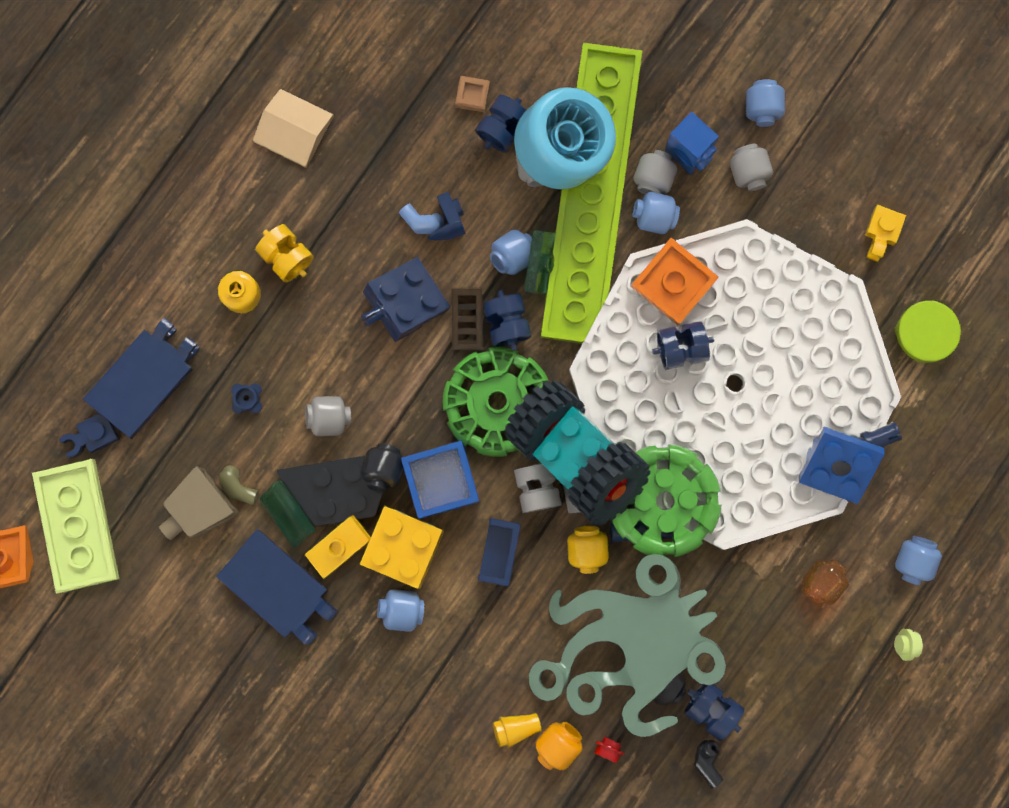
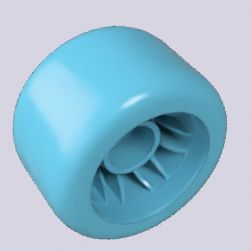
M571 87L552 90L538 99L520 118L514 136L516 155L524 171L536 182L553 189L576 187L599 173L611 159L616 142L614 122L605 105L591 93Z

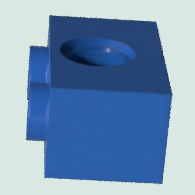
M691 111L670 133L664 151L670 154L672 159L691 175L697 168L702 171L712 161V156L717 151L715 144L719 136Z

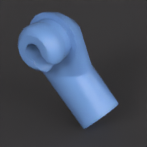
M407 204L399 211L401 217L417 234H432L444 226V219L438 213L419 215L411 204Z

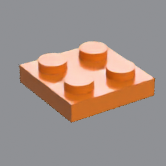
M670 238L630 287L679 326L719 276L674 239Z

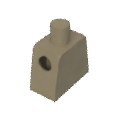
M196 466L164 501V507L172 516L159 526V529L169 540H172L182 531L190 538H198L237 516L239 512L206 470Z

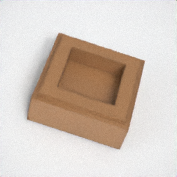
M460 76L455 107L485 113L490 81Z

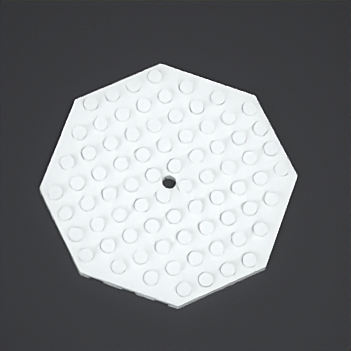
M747 219L676 240L678 244L719 276L679 326L630 287L665 244L630 254L569 369L577 398L585 405L584 415L615 444L617 442L626 443L635 452L652 445H656L657 448L667 447L668 444L677 445L698 455L697 459L704 465L708 464L720 486L721 492H718V501L722 506L716 528L712 534L708 533L703 540L722 550L843 513L848 503L847 500L799 483V475L806 463L808 449L813 446L814 437H819L824 426L855 438L860 437V433L864 431L870 433L887 425L886 423L893 409L896 408L901 398L863 280L852 274H846L835 268V265L814 254L806 253L797 248L795 244L776 234L772 235L757 227V224ZM701 321L707 336L714 337V342L709 343L710 360L692 365L685 361L683 367L665 370L659 354H652V349L657 348L658 345L657 330L676 327L678 330H681L685 324ZM730 375H736L741 378L743 385L739 392H733L726 387L727 378ZM657 460V470L668 469V460ZM837 461L832 465V471L837 475H845L851 470L849 463L843 465L841 461ZM689 467L681 473L689 481L696 475ZM661 492L656 498V504L660 509L668 510L673 505V498L668 492ZM696 493L698 496L697 506L706 505L705 493ZM691 519L685 527L693 532L699 524Z

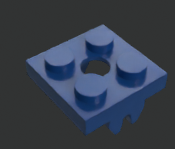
M824 426L819 437H814L812 448L809 447L806 463L799 475V483L858 504L885 455L884 448ZM837 461H846L850 464L851 470L845 475H837L832 471V465Z

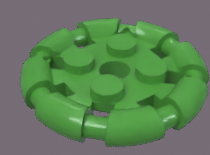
M490 347L489 351L477 353L476 351L461 360L453 369L455 373L451 380L446 381L442 405L443 411L447 412L449 419L447 425L458 441H462L465 447L469 445L477 449L476 453L491 457L507 456L506 453L518 450L509 440L503 441L500 432L506 431L505 427L510 423L508 421L510 414L516 412L514 410L515 406L523 403L524 400L522 398L528 394L526 387L539 386L542 388L543 383L549 381L538 363L531 357L527 359L519 355L518 350L512 351L511 348ZM493 362L495 370L483 373L481 365ZM512 365L522 369L518 378L508 373ZM465 378L474 382L469 392L461 388ZM495 393H501L507 399L505 407L500 410H495L489 405V398ZM467 405L470 415L461 417L458 408ZM477 426L488 431L484 439L474 434Z
M668 444L667 447L657 448L656 445H652L638 450L636 453L650 466L649 470L651 472L647 476L649 480L646 485L642 486L644 489L642 493L634 498L636 500L633 503L634 509H626L622 514L618 513L616 518L612 520L617 532L622 538L626 537L634 544L632 546L634 549L646 555L674 554V557H678L694 551L703 544L702 540L708 533H713L721 513L722 504H719L718 492H721L713 470L708 464L704 465L697 459L698 455L681 446ZM657 460H668V469L657 470ZM687 467L696 474L691 481L681 474ZM661 492H668L673 498V505L668 510H662L656 504V498ZM696 493H705L706 505L697 506L698 496ZM691 519L699 524L693 532L685 527ZM639 520L648 528L643 534H640L634 528ZM661 532H672V542H662Z

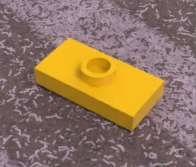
M352 515L309 550L305 556L324 579L369 543L371 537L355 516Z

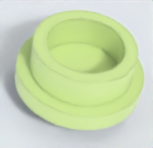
M902 629L894 641L895 650L902 660L911 661L922 653V638L919 633L913 632L911 629Z

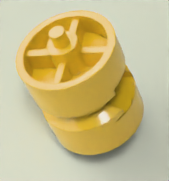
M281 224L271 231L264 230L262 233L264 237L257 244L255 251L267 264H274L272 269L283 282L287 283L299 275L302 278L305 277L307 273L304 270L311 264L314 258L312 253L302 243L296 244L297 237L285 224Z

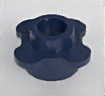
M253 383L250 386L235 384L232 387L231 392L233 393L232 398L234 402L232 410L235 413L241 414L243 411L258 413L261 411L262 404L259 400V394L262 392V388L259 384ZM249 396V401H245L244 397Z

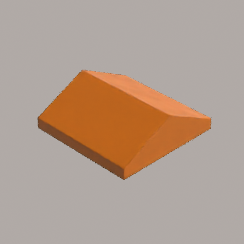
M24 525L1 530L0 588L27 583L34 563L28 528Z

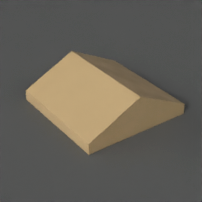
M280 89L264 109L253 142L307 168L334 115Z

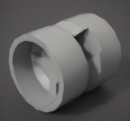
M543 464L514 470L517 488L523 490V493L519 496L522 513L561 506L559 490L553 487L552 484L556 477ZM540 481L542 488L533 489V482Z

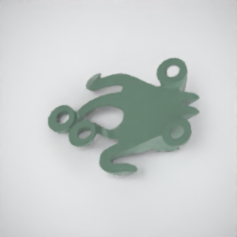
M658 554L644 557L636 569L638 585L643 592L651 596L649 598L629 596L612 591L590 590L578 595L565 606L560 607L562 591H555L549 603L550 616L555 623L559 625L567 624L581 614L593 609H601L603 617L581 629L569 641L564 649L560 663L540 660L532 666L529 673V685L534 695L541 700L551 701L559 697L567 687V700L571 708L580 715H590L599 709L602 703V689L604 687L616 685L631 686L635 689V694L623 708L622 717L624 725L632 734L646 737L652 736L678 722L675 716H664L644 723L639 718V714L684 669L688 668L691 677L700 684L712 685L721 680L726 668L724 654L714 641L700 634L702 629L717 617V614L715 612H707L697 616H689L690 610L707 595V591L699 590L680 598L681 579L677 567L669 558ZM654 565H661L666 570L667 577L662 584L654 582L649 575L650 569ZM610 641L618 644L623 649L626 661L620 671L587 672L577 675L568 684L573 661L586 646L595 642ZM704 653L710 654L715 661L714 669L709 673L702 672L697 664V661ZM546 669L551 670L556 676V683L552 688H546L541 683V675ZM585 683L590 684L595 690V698L590 703L583 702L580 697V688Z

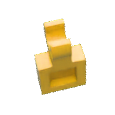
M880 205L874 208L865 236L873 238L866 258L878 262L879 258L883 257L887 244L894 246L897 243L906 215Z

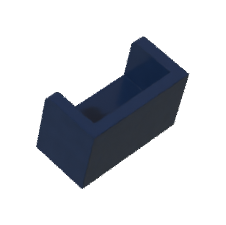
M490 518L478 581L509 586L521 524Z

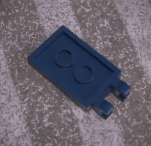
M163 318L158 323L152 335L144 330L83 398L86 403L130 439L137 435L192 372L193 369L187 363L200 349L189 337L183 340L178 350L171 346L167 340L174 335L177 329L166 318Z
M259 529L251 535L216 576L281 635L287 638L293 632L305 645H310L318 636L317 633L305 624L313 612L316 610L326 621H330L338 612L335 607L323 598L328 589Z

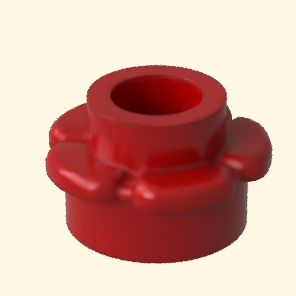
M606 737L603 738L602 742L595 741L597 744L594 751L595 754L616 764L620 755L624 756V752L619 751L620 743Z

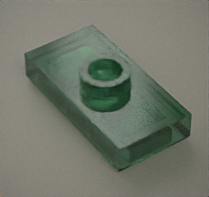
M537 230L533 232L524 289L526 292L547 293L549 273L552 272L555 261L552 255L555 233Z
M281 480L274 483L259 498L293 548L301 545L316 531L300 505L295 501Z

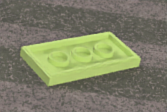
M95 459L32 473L56 594L118 580L119 574Z

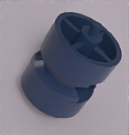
M502 94L497 96L489 108L491 115H485L475 129L476 134L486 142L484 145L485 149L489 150L490 147H493L498 151L507 153L514 143L517 124L526 111L520 105L522 102L520 98L517 97L516 100H513Z
M498 291L497 298L483 304L487 322L493 324L489 330L493 347L511 346V350L516 351L518 350L516 344L532 337L528 320L522 318V315L525 313L522 295L504 296L503 291Z
M701 321L685 324L681 330H678L676 327L657 330L658 345L657 348L652 349V354H659L665 370L683 367L685 361H688L691 365L707 362L710 360L709 343L714 342V337L707 336Z
M703 684L696 691H693L691 688L688 690L687 694L691 698L684 710V714L697 724L705 723V730L717 740L722 741L732 730L737 733L741 730V727L737 724L745 708L731 697L724 699L723 691L714 684Z

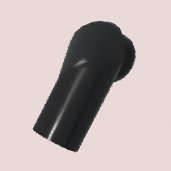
M704 740L697 747L694 765L710 788L713 789L724 780L714 767L716 754L719 753L720 748L716 741Z

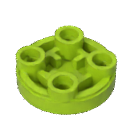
M922 301L912 305L901 315L895 326V334L897 335L900 347L909 357L918 363H932L946 358L956 349L960 340L961 328L958 318L949 307L936 301Z

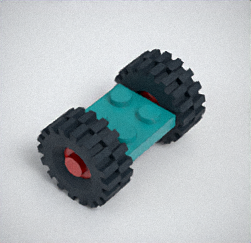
M552 381L551 384L545 382L542 388L539 386L535 387L530 396L526 394L522 398L524 401L521 405L517 404L514 410L516 412L510 414L508 418L510 423L505 427L507 431L505 433L506 437L530 461H535V459L540 461L568 489L570 494L568 499L594 525L600 523L602 525L608 519L612 521L618 513L622 514L626 511L625 507L628 504L632 505L636 501L634 499L636 495L642 493L644 490L642 486L646 485L649 480L647 476L651 472L649 470L650 466L626 443L617 442L615 444L584 415L585 405L563 383L558 381Z

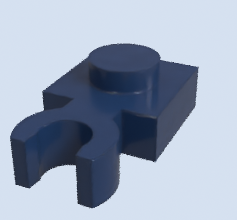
M100 413L77 424L76 426L80 433L76 435L65 434L59 439L64 444L71 440L74 441V449L66 453L67 457L70 458L81 455L84 447H87L89 452L94 453L120 440L114 425Z

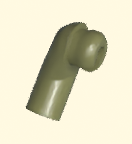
M229 465L224 467L219 475V482L227 496L231 499L255 505L259 490L242 486L238 479L239 470L235 466Z

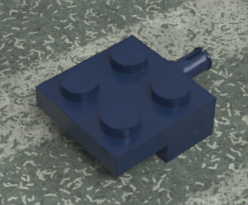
M416 257L367 283L363 293L373 309L362 314L361 319L363 322L365 321L364 324L366 326L381 320L393 340L397 342L419 330L423 324L447 312L450 305L419 258Z

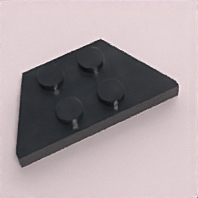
M365 456L277 470L278 476L315 527L341 523L352 515L357 520L377 516L383 493L369 489L367 487L368 483L361 478L360 471Z

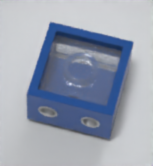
M462 441L401 458L418 519H426L480 503Z

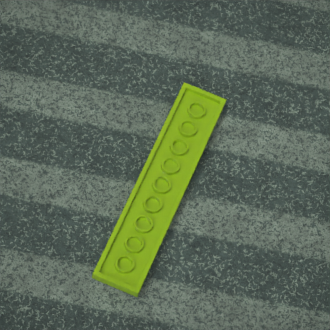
M583 43L577 89L591 93L605 105L614 122L616 142L611 159L599 173L576 187L562 189L541 338L583 344L609 295L642 58L641 50Z

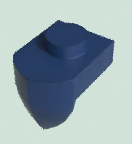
M449 192L437 196L438 204L448 225L430 234L428 239L434 241L449 240L466 234L460 219L464 213L458 199L452 200Z

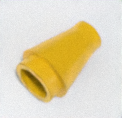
M534 713L531 715L499 717V721L493 722V729L499 747L507 746L509 748L529 736L541 732V725L538 715Z

